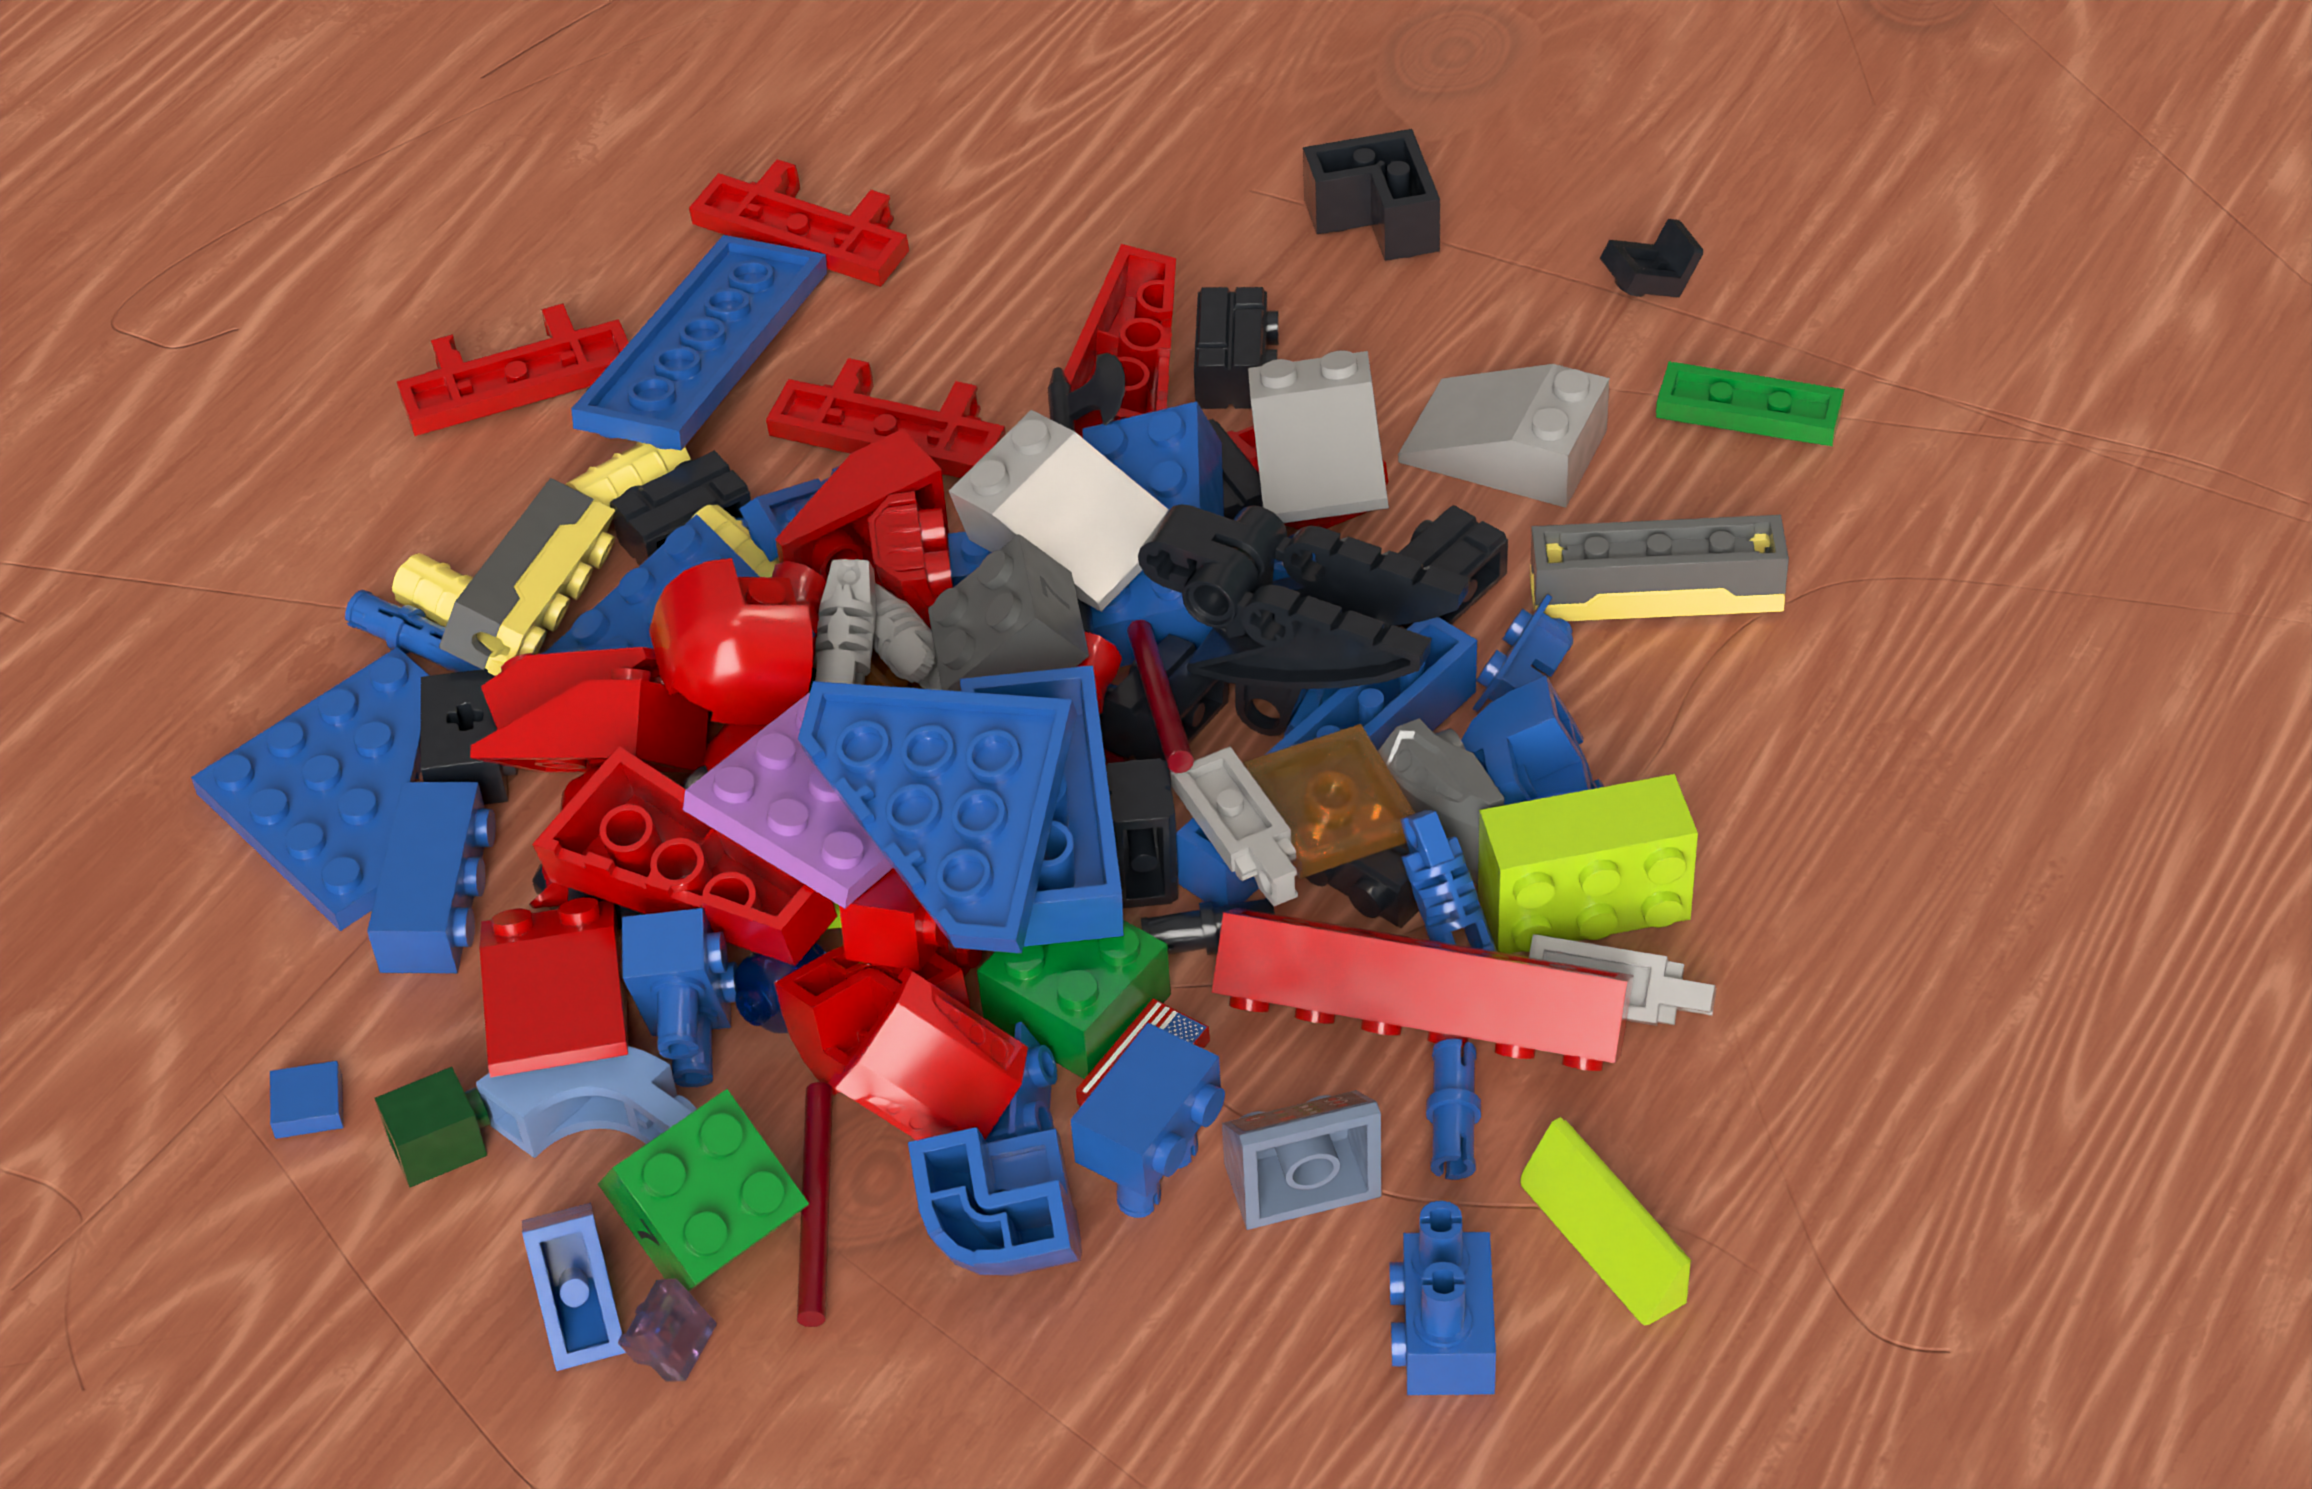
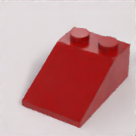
M904 428L852 452L775 539L779 563L791 561L806 565L822 575L827 582L833 560H868L874 569L875 583L882 586L873 563L868 518L890 494L915 491L916 499L921 509L942 507L949 556V528L942 469Z
M615 668L611 669V679L584 680L472 744L470 758L539 773H585L591 767H601L617 747L620 746L660 773H692L702 765L706 753L708 710L690 702L679 692L669 695L661 677H651L650 671Z
M577 898L561 904L558 909L531 913L530 910L523 908L509 909L494 915L491 920L481 921L479 951L490 1078L628 1055L627 986L623 980L622 942L614 903L609 901L598 902L594 898Z

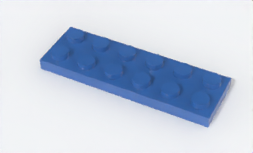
M723 235L571 408L573 429L597 433L605 438H622L651 444L659 449L681 451L827 274L826 254Z

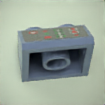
M1357 1090L1334 1096H1317L1306 1103L1269 1112H1251L1239 1119L1222 1123L1224 1165L1247 1230L1381 1197V1112L1375 1100Z

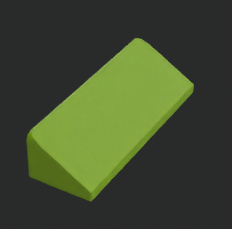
M1559 1117L1552 1121L1523 1170L1520 1178L1521 1187L1641 1324L1650 1325L1686 1304L1691 1259L1566 1120Z

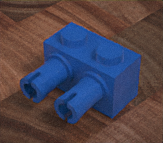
M703 908L622 917L623 980L651 1035L658 1036L657 1046L659 1054L665 1058L672 1059V1075L675 1084L688 1088L710 1084L713 1081L712 1030L731 1028V1002H739L741 1000V981L738 965L735 961L728 962L727 946L723 932L713 931Z
M1147 1023L1071 1118L1075 1162L1117 1183V1205L1127 1216L1142 1218L1150 1215L1154 1211V1204L1159 1205L1161 1201L1159 1180L1162 1176L1170 1177L1178 1168H1183L1192 1161L1191 1155L1196 1156L1198 1152L1196 1132L1201 1126L1209 1127L1215 1121L1225 1099V1091L1221 1088L1219 1056Z
M1435 1201L1425 1205L1420 1212L1419 1233H1403V1262H1389L1390 1305H1404L1405 1322H1391L1392 1367L1406 1366L1407 1395L1495 1394L1496 1342L1490 1232H1462L1461 1211L1458 1206L1451 1202Z

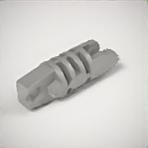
M840 559L832 561L819 609L815 643L816 650L813 661L814 669L817 670L815 681L864 685L865 676L870 673L877 612L874 569L868 560Z
M875 583L877 614L874 627L873 649L897 677L906 679L911 683L915 681L924 689L942 690L932 630L906 601L900 600L891 592Z

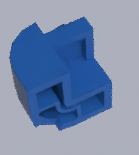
M1546 675L1511 690L1489 703L1471 721L1461 739L1465 750L1474 753L1503 795L1504 805L1604 787L1599 779L1593 781L1590 767L1579 744L1583 743L1584 737Z
M977 1127L908 1142L919 1212L930 1238L955 1265L980 1275L1013 1276L1081 1261L1082 1249L1077 1210L1072 1203L1061 1138L1056 1128L990 1143L985 1141Z

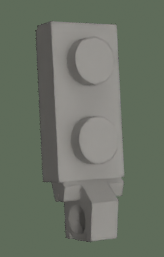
M1231 747L1195 760L1193 766L1184 773H1175L1170 770L1172 788L1231 872L1235 871L1241 881L1255 877L1260 891L1273 906L1298 897L1294 876L1297 875V870L1291 863L1292 860L1296 859V850L1291 843V829Z
M1533 934L1529 955L1531 958L1634 975L1627 1021L1658 1026V1023L1675 1025L1677 1010L1711 1016L1713 1014L1717 992L1715 985L1682 980L1685 965L1668 961L1667 956Z

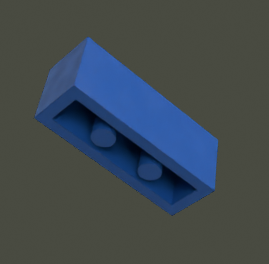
M402 782L367 929L380 973L458 974L463 947H471L474 941L475 918L472 909L474 896H482L485 888V864L482 858L484 847L493 846L496 834L493 809L485 808L478 782Z

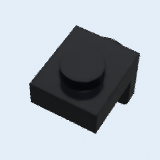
M1668 219L1654 244L1609 239L1600 259L1615 277V284L1627 294L1636 297H1643L1645 294L1680 298L1703 256V248L1680 220Z

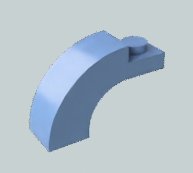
M628 1046V1055L491 1078L490 1073H488L476 1082L478 1092L490 1120V1126L533 1158L537 1157L557 1140L567 1135L590 1129L621 1131L647 1144L697 1110L689 1100L677 1095L670 1064L650 1053Z

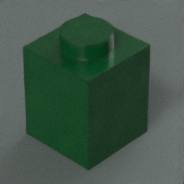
M453 1067L374 1098L387 1139L410 1188L487 1156L480 1129L491 1125L487 1111L476 1087L466 1091L463 1090Z

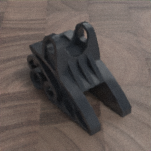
M1175 505L1166 512L1138 553L1139 565L1144 574L1153 582L1163 587L1183 593V604L1188 613L1198 622L1212 627V630L1187 664L1186 669L1192 674L1235 684V708L1237 715L1250 729L1267 736H1280L1287 730L1308 689L1346 688L1381 683L1419 671L1430 654L1432 638L1397 627L1396 625L1426 621L1458 610L1468 594L1470 578L1433 565L1423 568L1422 561L1393 551L1381 554V547L1349 536L1340 540V533L1323 527H1302L1292 539L1288 538L1287 529L1282 520L1274 512L1259 506L1244 507L1232 520L1194 506ZM1312 553L1315 554V560H1316V562L1313 561V554H1312ZM1275 559L1283 562V566L1290 577L1273 581ZM1253 699H1262L1271 703L1279 712L1280 718H1271L1262 714L1255 707Z

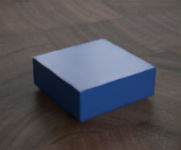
M338 1061L270 1071V1125L275 1139L344 1128L342 1073Z

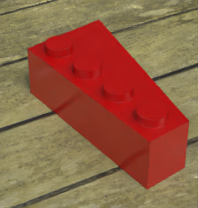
M1121 244L1064 369L1073 392L1085 385L1094 375L1097 355L1109 353L1118 358L1125 374V393L1121 407L1111 422L1167 409L1176 258ZM1100 410L1091 411L1074 421L1075 432L1082 438L1083 428L1103 424Z
M620 746L617 747L532 844L552 882L644 914L703 908L713 931L723 932L727 943L793 966L799 963L837 918L836 910L830 899L685 812L683 804L686 789Z

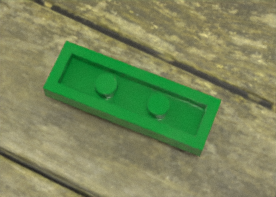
M1669 361L1657 398L1656 418L1833 446L1843 407L1845 389Z

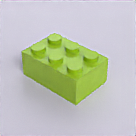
M1675 774L1479 810L1478 899L1497 952L1508 954L1522 951L1530 952L1533 934L1572 941L1597 940L1611 934L1648 927H1666L1675 922L1691 920L1698 832Z

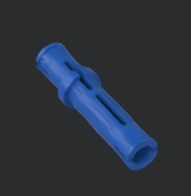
M367 590L357 591L348 602L345 611V620L349 621L347 623L348 626L363 630L385 640L390 650L398 647L405 654L412 652L454 672L480 670V668L439 648L446 627L428 620L421 609L411 605L397 606L373 595Z

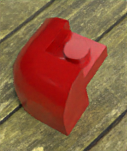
M728 558L706 561L684 570L665 586L656 603L649 633L660 677L669 695L679 692L690 702L712 711L711 721L734 725H769L808 694L813 664L812 623L808 605H797L790 578L737 577L733 559Z
M844 945L774 982L781 1012L790 1038L803 1062L819 1082L829 1084L835 1072L842 1074L902 983L898 976L903 968L846 960ZM934 952L921 971L912 970L970 1009L969 997L961 968ZM831 1086V1087L833 1088V1095H834V1096H835L836 1094L840 1093L839 1090H837V1089H835L833 1086Z

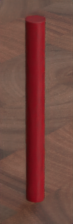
M1135 620L1128 626L1127 634L1167 765L1172 772L1184 773L1193 766L1194 759L1152 626L1146 620Z
M815 1082L808 1085L805 1095L802 1194L809 1202V1205L801 1211L797 1322L805 1327L820 1326L825 1322L833 1088L823 1082Z

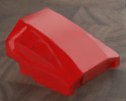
M915 491L890 494L868 518L873 563L883 588L900 600L906 601L931 629L928 608L935 603L942 592L953 588L942 507L921 509L917 502Z
M904 967L898 976L902 983L842 1074L835 1072L829 1084L915 1140L975 1127L979 1129L986 1140L1022 1085L1028 1047L909 968Z

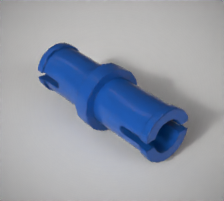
M1446 1039L1434 1045L1432 1049L1434 1061L1433 1093L1426 1100V1116L1433 1124L1431 1171L1440 1177L1444 1173V1162H1446L1445 1179L1449 1180L1464 1179L1475 1172L1474 1124L1478 1123L1481 1118V1099L1475 1094L1476 1047L1472 1043L1467 1042L1464 1045V1057H1461V1039Z

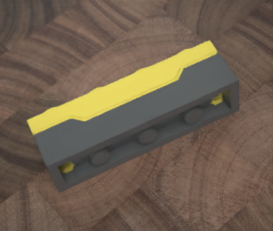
M550 478L456 599L439 648L482 670L487 669L489 670L488 673L495 676L502 672L501 666L509 659L527 653L538 654L547 634V631L544 629L546 628L552 632L557 629L569 606L570 598L568 596L577 600L590 579L593 567L600 569L607 559L615 541V536L607 533L615 509L599 501L596 503L593 501V498Z
M1781 515L1531 526L1530 585L1533 611L1537 609L1547 594L1552 599L1543 613L1552 619L1560 618L1565 621L1784 611V594L1786 592L1789 556Z

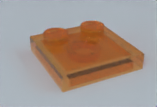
M1361 724L1244 762L1246 769L1291 829V843L1296 850V859L1292 860L1291 863L1296 868L1299 879L1407 843L1401 819L1413 815L1415 812Z

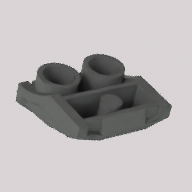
M1420 718L1397 726L1373 757V801L1401 818L1423 810L1436 811L1447 839L1453 836L1457 837L1473 883L1478 885L1479 810L1503 806V795L1474 753L1465 750L1460 737L1453 729H1447L1435 734Z

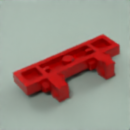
M776 159L757 183L753 181L748 183L718 173L689 207L692 224L727 236L826 254L828 270L879 287L885 283L909 252L907 235L889 229L894 220L889 203L890 195L870 189L850 216L795 198L800 190L796 165Z
M564 304L541 309L546 334L550 336L549 339L463 362L460 352L456 349L453 334L431 340L438 369L396 381L414 437L590 387L629 343L620 320L617 319L592 327L574 330Z
M852 358L846 360L833 385L824 384L820 386L788 379L766 418L769 436L850 454L904 428L942 469V474L962 478L1006 435L1004 425L981 421L982 419L978 417L981 406L977 402V385L955 381L940 411L871 397L870 394L874 384L870 363Z

